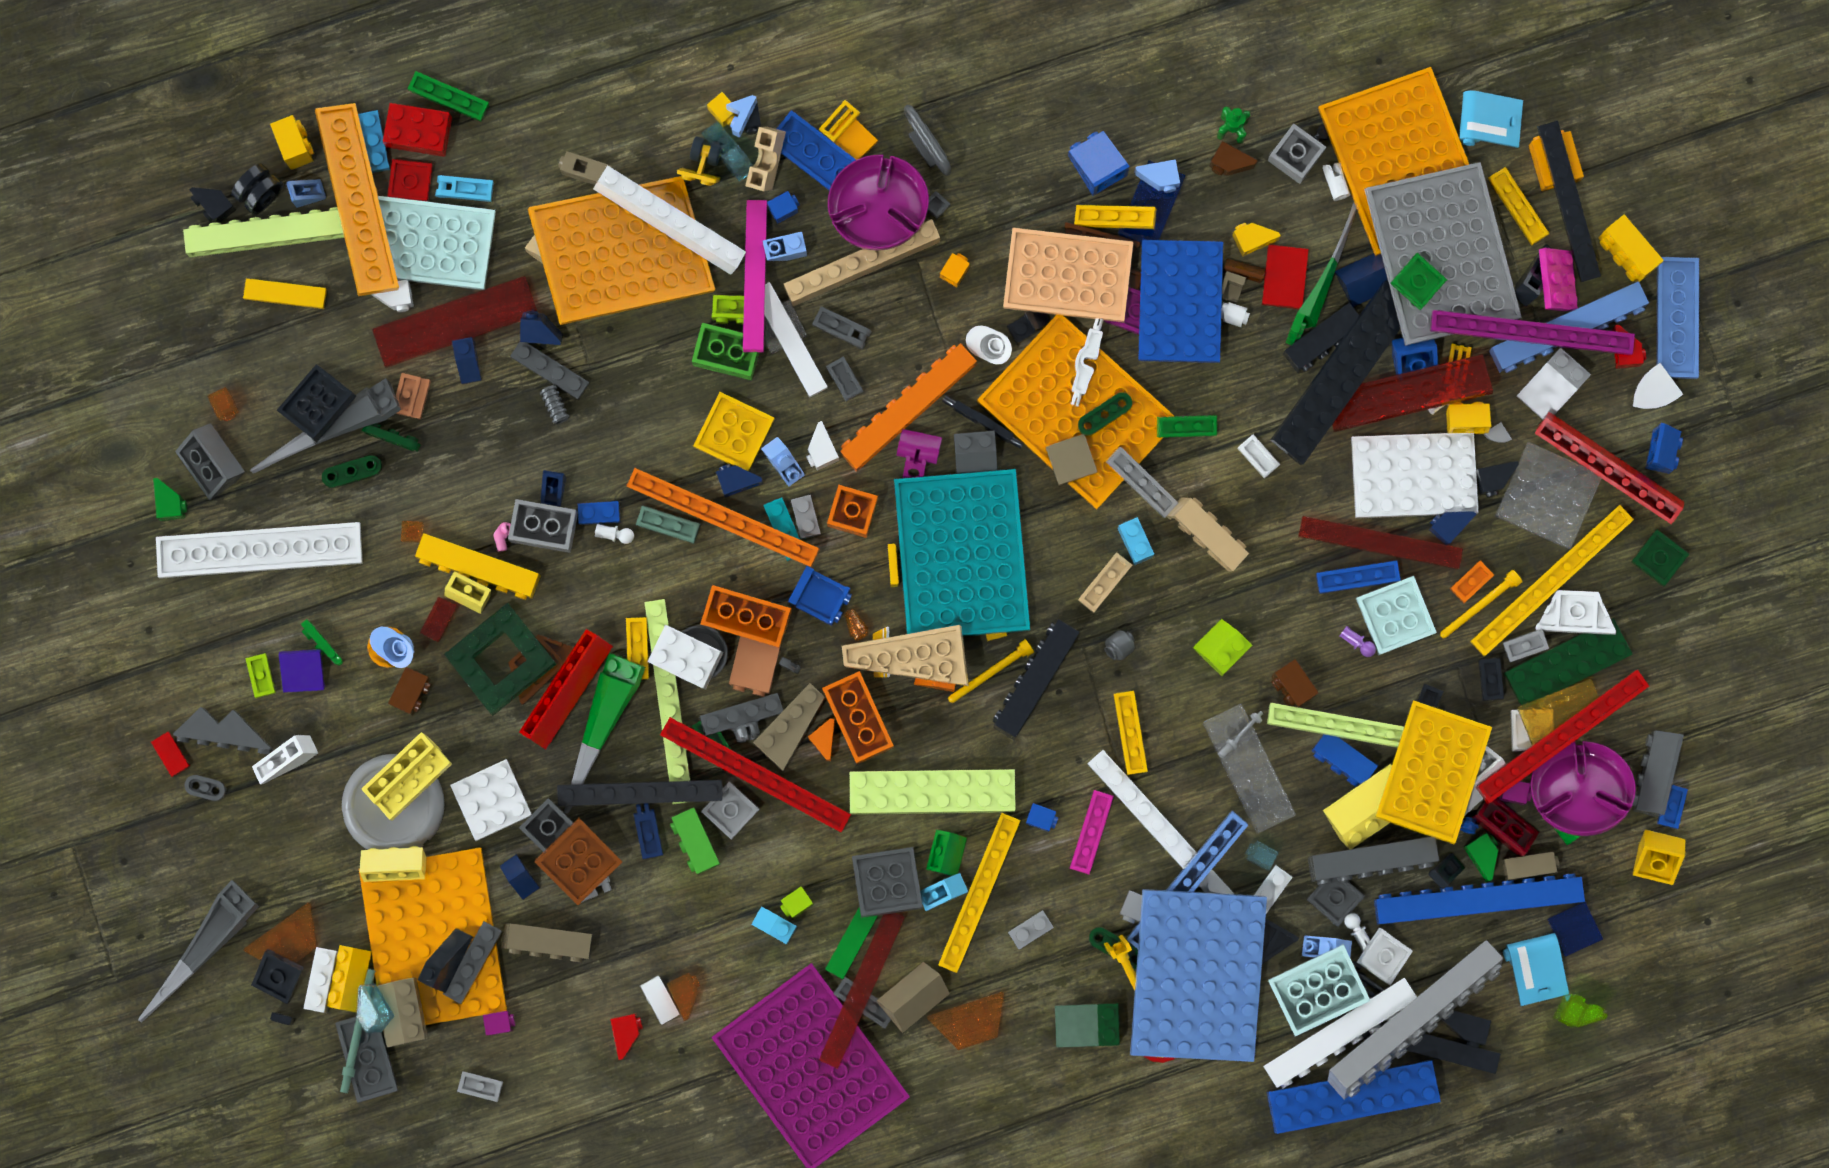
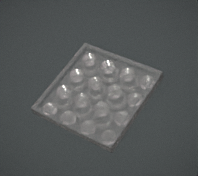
M1527 442L1518 462L1519 465L1513 473L1495 517L1570 550L1602 478L1584 466Z

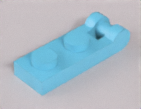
M442 175L437 177L439 186L436 189V197L492 201L493 180ZM447 184H452L451 190H446Z

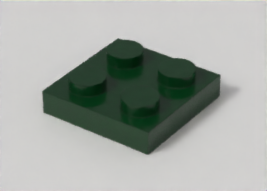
M1656 529L1631 562L1664 587L1689 556V553Z

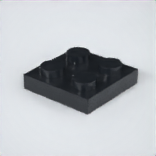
M267 949L264 952L251 986L288 1004L292 999L304 967Z

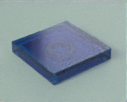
M1586 902L1547 919L1553 933L1557 936L1559 946L1565 957L1603 940Z

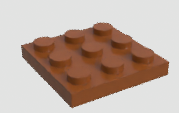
M580 818L534 861L577 905L622 863L615 853Z

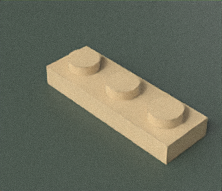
M1116 552L1078 601L1094 613L1132 567V564Z

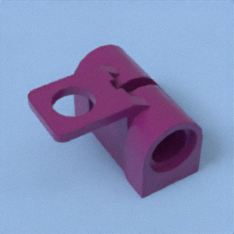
M902 429L896 456L906 458L903 478L924 477L926 462L937 464L942 437ZM916 469L920 474L913 476L909 474L908 470Z

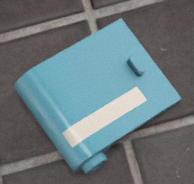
M1479 91L1463 92L1460 141L1463 142V145L1474 146L1475 143L1484 141L1518 148L1523 100Z
M1555 933L1506 945L1503 955L1505 961H1509L1513 967L1521 1006L1569 994L1559 942Z

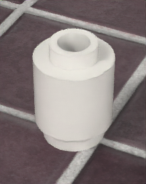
M1230 302L1229 304L1223 303L1221 319H1223V322L1241 327L1242 324H1247L1250 313L1246 312L1247 308Z

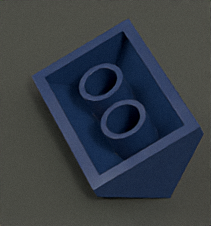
M1373 253L1335 271L1339 283L1352 307L1370 300L1384 281H1388L1381 254L1375 256Z

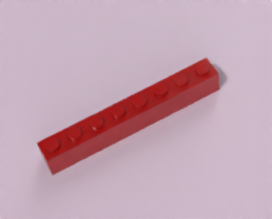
M1549 411L1535 431L1536 435L1671 525L1683 510L1684 501Z

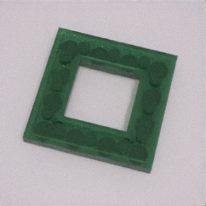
M506 603L444 654L492 716L557 665L509 603ZM506 633L527 660L497 685H494L474 658Z

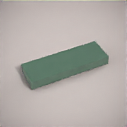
M645 506L641 507L636 526L693 544L700 528L699 523Z

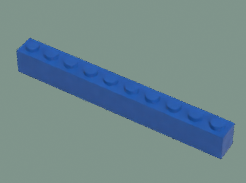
M1576 874L1563 875V879L1555 880V876L1542 877L1543 881L1535 882L1534 878L1522 879L1521 884H1514V880L1503 881L1502 886H1494V883L1481 884V888L1473 889V885L1461 886V890L1453 891V887L1440 888L1438 893H1432V889L1420 890V895H1412V891L1401 892L1399 893L1400 897L1392 898L1391 894L1379 895V899L1374 900L1376 922L1378 925L1585 902L1582 877H1576Z

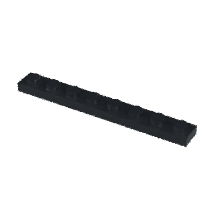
M1557 120L1537 126L1579 280L1584 282L1601 277L1559 122Z
M722 779L557 785L558 806L723 800Z

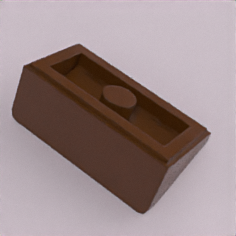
M1226 259L1223 269L1224 274L1228 271L1246 277V280L1262 283L1265 274L1264 268L1231 259Z

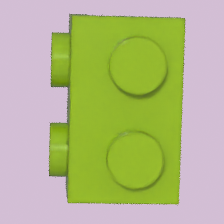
M713 295L712 320H715L717 324H728V321H736V324L743 325L744 296Z

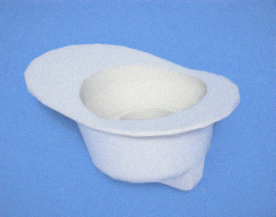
M981 325L970 329L966 336V345L970 352L990 363L1003 364L1011 356V343L1007 336L1001 332Z

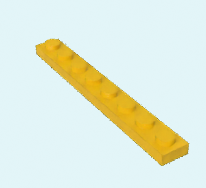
M1001 813L938 966L955 973L958 972L1021 820Z

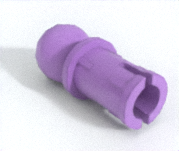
M1348 626L1345 627L1339 636L1354 646L1353 649L1359 647L1361 654L1365 657H1371L1376 652L1373 642H1364L1363 638L1365 636L1361 637Z

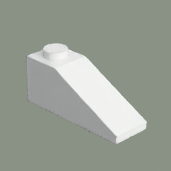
M294 735L252 766L259 783L264 784L306 763L318 754V751L310 735Z

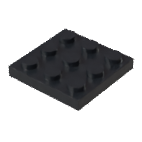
M316 364L277 411L315 442H318L356 398V395Z

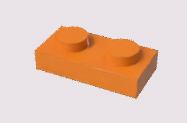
M1480 560L1450 590L1465 603L1494 574Z

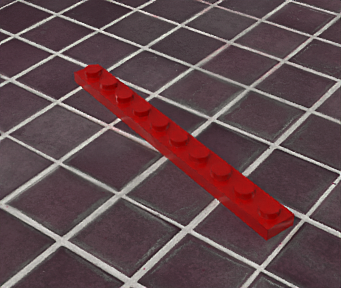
M1635 670L1476 786V789L1487 804L1491 803L1649 687L1648 683L1640 672Z
M669 717L660 736L840 833L851 816L846 811Z

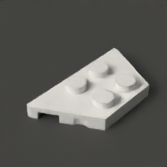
M1557 590L1540 622L1536 625V630L1543 629L1546 632L1616 635V630L1599 592Z

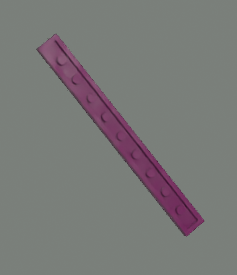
M1438 310L1432 311L1430 326L1431 332L1625 355L1633 354L1635 334Z

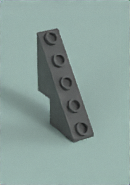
M200 707L173 733L179 742L189 743V739L197 740L199 745L209 746V743L212 742L217 743V747L229 749L230 745L238 746L237 750L250 752V748L258 749L257 753L267 755L270 754V751H274L235 710H232L219 723L205 708Z

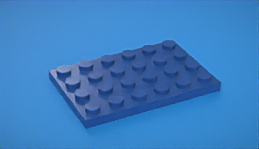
M1142 240L1138 361L1220 363L1223 242Z

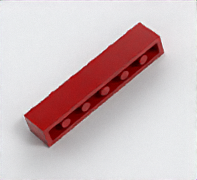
M586 629L519 733L546 750L613 646Z

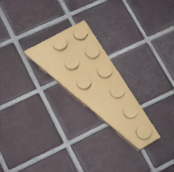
M960 625L842 646L843 662L847 668L969 686L962 626Z

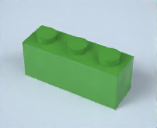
M695 808L672 817L673 823L670 824L674 834H679L682 840L678 843L683 854L688 853L690 860L687 863L691 872L696 871L697 875L721 865Z

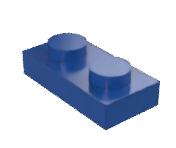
M619 502L578 504L579 525L620 522Z
M1675 785L1671 786L1665 815L1658 817L1657 824L1674 829L1679 828L1688 789Z

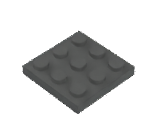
M913 847L852 856L861 918L923 908Z

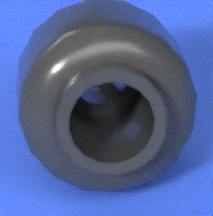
M1118 630L1105 640L1104 650L1111 659L1121 661L1134 651L1135 639L1130 632Z

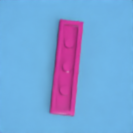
M1096 790L1093 791L1070 869L1090 874L1114 796Z

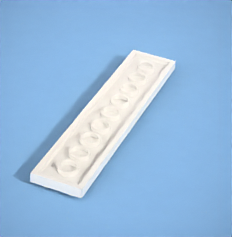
M360 522L156 537L158 578L363 564Z

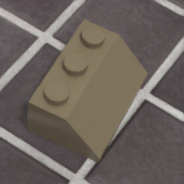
M413 977L375 986L387 1048L428 1039L417 978Z

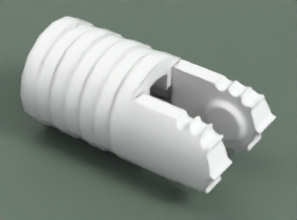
M1334 163L1333 170L1330 165H1323V171L1333 200L1338 201L1349 197L1351 194L1340 163Z

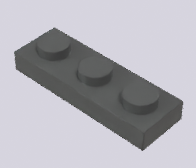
M844 977L834 995L885 1029L891 1019L876 1002L878 999Z

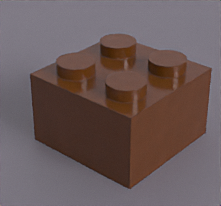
M1296 659L1271 676L1273 687L1283 693L1285 696L1283 701L1287 706L1299 708L1318 694V691Z

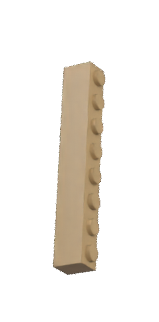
M928 220L923 223L920 230L910 240L898 247L881 251L862 249L784 283L785 291L792 306H796L940 243V236L933 220Z

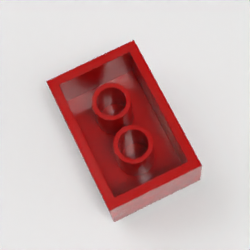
M390 103L383 143L386 148L445 157L452 117L449 112Z

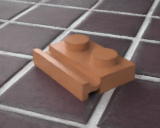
M402 373L396 392V398L401 410L396 414L421 420L431 380Z

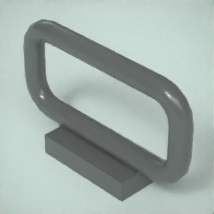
M906 105L904 113L914 130L909 133L913 144L930 169L937 165L945 176H949L951 174V165L943 149L916 110L911 105Z

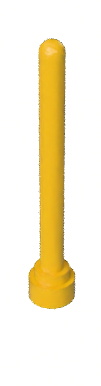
M1514 570L1508 572L1504 582L1440 632V636L1442 638L1448 637L1509 587L1513 588L1520 585L1522 579Z
M1024 639L1016 647V651L970 681L969 686H963L948 697L949 702H956L1021 656H1030L1034 653V650L1027 640Z

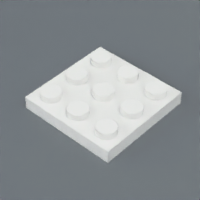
M507 759L450 785L475 841L483 839L532 815Z

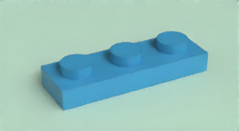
M378 110L358 114L372 173L390 170L386 147L383 143V131Z

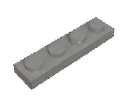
M1119 447L1106 461L1163 518L1178 504L1122 447Z

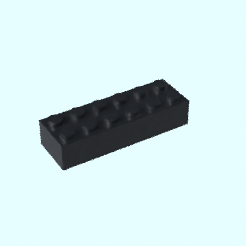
M1059 619L1056 624L1054 622L1051 623L1045 634L1048 636L1046 641H1040L1035 649L1036 657H1030L1024 670L1027 672L1024 676L1019 675L1014 684L1016 690L1014 693H1008L1003 703L1005 708L1003 711L998 710L992 722L995 723L993 728L1014 741L1079 635V631Z

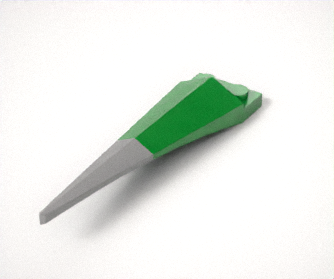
M1353 203L1340 240L1326 269L1295 316L1285 342L1286 344L1293 345L1295 340L1301 338L1304 329L1315 327L1357 211L1355 203Z
M609 653L603 672H600L571 784L584 783L609 734L638 689L646 667ZM565 806L564 813H569L572 806Z

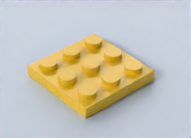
M719 392L693 447L732 466L736 465L750 471L775 418Z

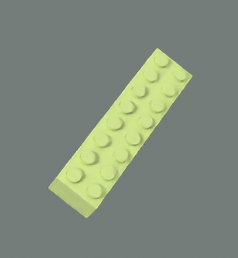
M1015 769L850 772V814L1015 812Z

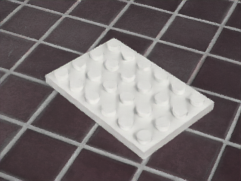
M1474 433L1357 436L1351 438L1355 518L1443 515L1445 512L1466 511L1478 513Z

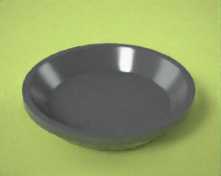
M704 625L691 626L683 630L682 633L723 652L712 678L717 676L724 668L728 657V649L724 638L715 629Z

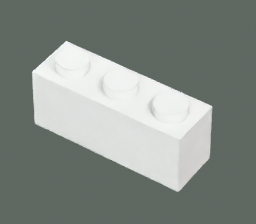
M316 947L303 1009L328 1013L329 1007L326 1005L338 951Z

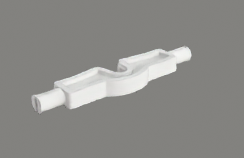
M1095 319L1093 329H1089L1085 346L1076 357V377L1072 387L1074 395L1071 402L1073 406L1077 398L1075 406L1079 407L1081 396L1086 394L1088 383L1094 372V368L1085 365L1083 361L1085 359L1096 360L1098 358L1103 335L1101 331L1103 319H1100L1099 325H1097L1099 319Z

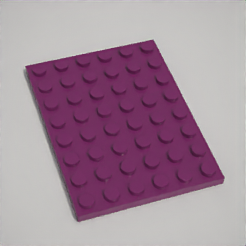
M812 963L711 1037L806 1168H816L910 1098Z

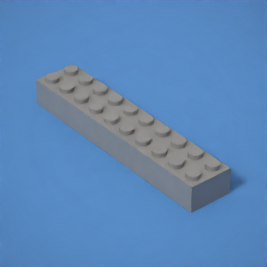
M1487 940L1484 941L1329 1070L1328 1076L1330 1085L1344 1100L1348 1096L1350 1098L1354 1097L1360 1091V1086L1364 1083L1368 1085L1376 1078L1375 1074L1380 1070L1384 1072L1388 1069L1395 1057L1401 1058L1407 1052V1047L1411 1044L1413 1046L1418 1044L1425 1032L1428 1031L1430 1033L1438 1026L1437 1022L1442 1018L1444 1020L1448 1019L1454 1013L1453 1009L1458 1005L1462 1007L1469 1000L1468 997L1473 992L1475 994L1479 993L1485 987L1484 983L1488 980L1493 981L1500 975L1499 971L1502 968L1503 957Z

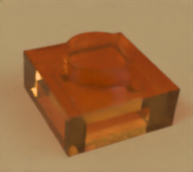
M402 521L401 542L420 543L423 536L424 523Z

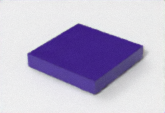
M321 649L279 652L283 692L325 689Z

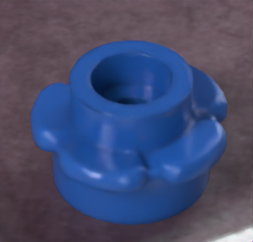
M1465 817L1460 830L1468 834H1475L1476 828L1478 829L1479 825L1476 824L1475 819Z

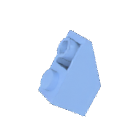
M802 232L763 240L767 261H788L807 256Z
M778 437L761 448L788 487L805 475L788 448Z
M1304 936L1302 956L1315 958L1344 944L1350 957L1352 941Z

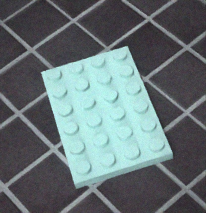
M378 196L397 280L407 279L413 282L485 290L496 215L495 210Z

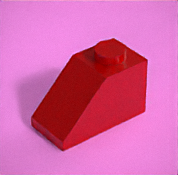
M1615 325L1611 329L1614 332L1629 333L1620 325ZM1635 337L1632 355L1614 353L1616 369L1640 367L1646 361V351L1642 349V343Z
M636 1014L610 1019L618 1060L625 1059L640 1036V1030L643 1029L641 1017L637 1018Z

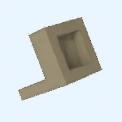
M1227 271L1222 283V299L1237 303L1246 277Z

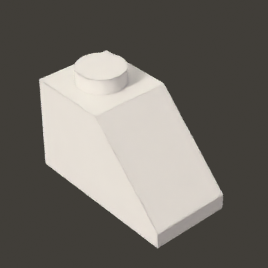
M407 279L398 281L399 289L397 291L371 294L391 309L397 310V312H405L409 308L414 307L411 287Z
M822 421L817 424L808 448L810 455L806 456L810 466H815L816 470L839 461V457Z

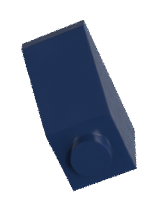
M534 310L523 312L520 322V342L561 345L563 333L545 314Z
M473 338L452 341L461 384L482 381L476 345Z
M724 465L719 468L720 471L716 472L725 498L763 484L761 477L736 465Z
M1474 511L1445 512L1442 516L1437 514L1430 522L1432 527L1429 531L1448 546L1475 517L1476 513Z

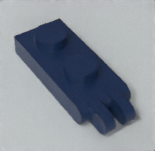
M644 803L645 811L641 810L640 804H636L637 813H633L643 860L663 856L654 809L650 810L649 803Z

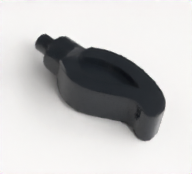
M1324 125L1319 126L1316 135L1313 136L1319 142L1329 139Z

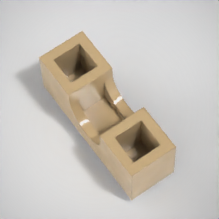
M759 127L754 146L759 150L758 158L754 166L749 168L745 186L761 191L773 190L785 131L771 127Z

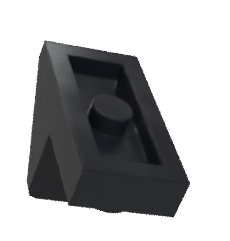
M1028 311L1024 313L1023 317L1009 324L1007 329L1016 344H1019L1043 330L1050 320L1046 313Z
M1450 853L1428 874L1440 888L1444 889L1465 867L1453 853Z

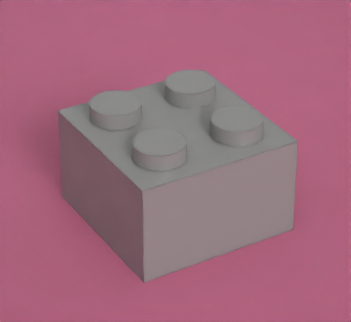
M1293 123L1270 154L1268 161L1301 184L1324 153L1326 146Z

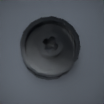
M258 163L239 178L232 189L231 195L240 203L245 202L244 207L252 215H257L277 198L283 188V183L275 175L270 176L269 169L262 163Z

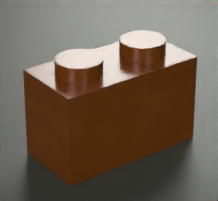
M406 667L388 704L413 716L414 712L418 713L422 706L420 700L423 694H427L430 690L431 683L429 682L431 679Z

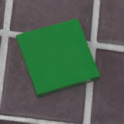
M1416 253L1390 284L1421 310L1447 279L1419 253Z

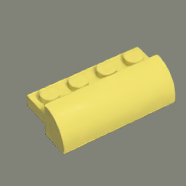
M421 732L377 773L362 790L382 810L388 819L393 821L452 763L441 752L442 750L428 736Z

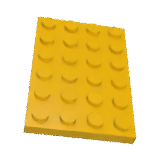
M1413 700L1375 817L1455 844L1492 727Z

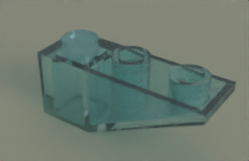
M715 122L701 133L710 146L713 141H717L718 144L722 143L720 145V159L739 182L748 176L749 168L753 166L752 163L718 122Z

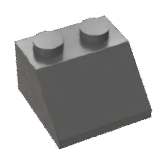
M995 431L954 434L957 474L997 471Z

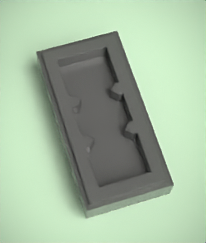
M844 356L826 366L846 402L864 392Z

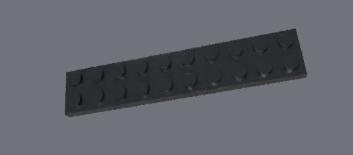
M1384 281L1270 439L1299 465H1304L1401 329L1388 281Z

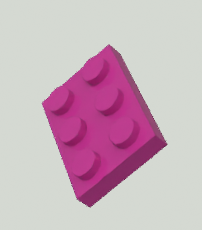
M1551 248L1539 249L1545 309L1569 312L1578 309L1572 252Z

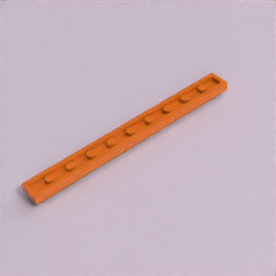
M634 468L627 484L628 488L811 568L820 550L811 544Z

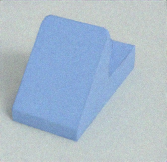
M752 95L726 104L728 111L738 115V117L734 116L730 125L733 135L741 137L757 103L755 96Z

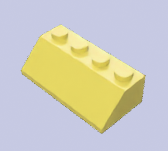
M1391 764L1323 810L1339 839L1350 850L1390 823L1375 816L1389 776Z

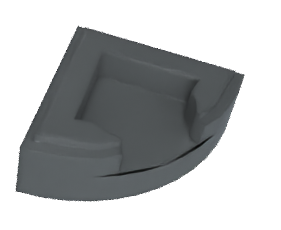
M784 657L779 662V666L799 674L801 669L799 665L792 663Z

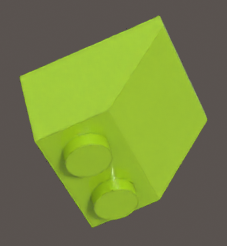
M1221 619L1193 649L1223 676L1252 647V644L1239 631Z

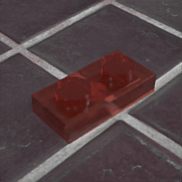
M438 597L420 634L439 643L458 606Z

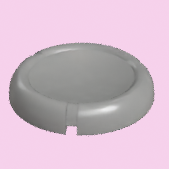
M398 754L377 756L362 764L351 775L343 792L342 812L344 823L351 836L367 850L371 848L378 850L389 849L391 847L401 849L412 846L421 848L427 840L430 841L442 822L444 794L438 779L426 788L393 821L389 820L382 810L363 792L362 788Z

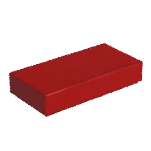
M169 731L151 741L171 777L190 767Z

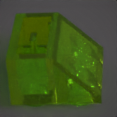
M1577 994L1563 996L1553 1018L1571 1028H1576L1604 1020L1608 1015L1603 1013L1604 1008L1596 1004L1588 1005L1584 1003L1585 998Z

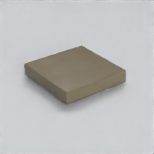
M1084 434L1046 446V451L1059 486L1097 473Z

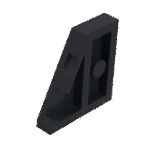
M1266 918L1262 964L1299 939V937Z

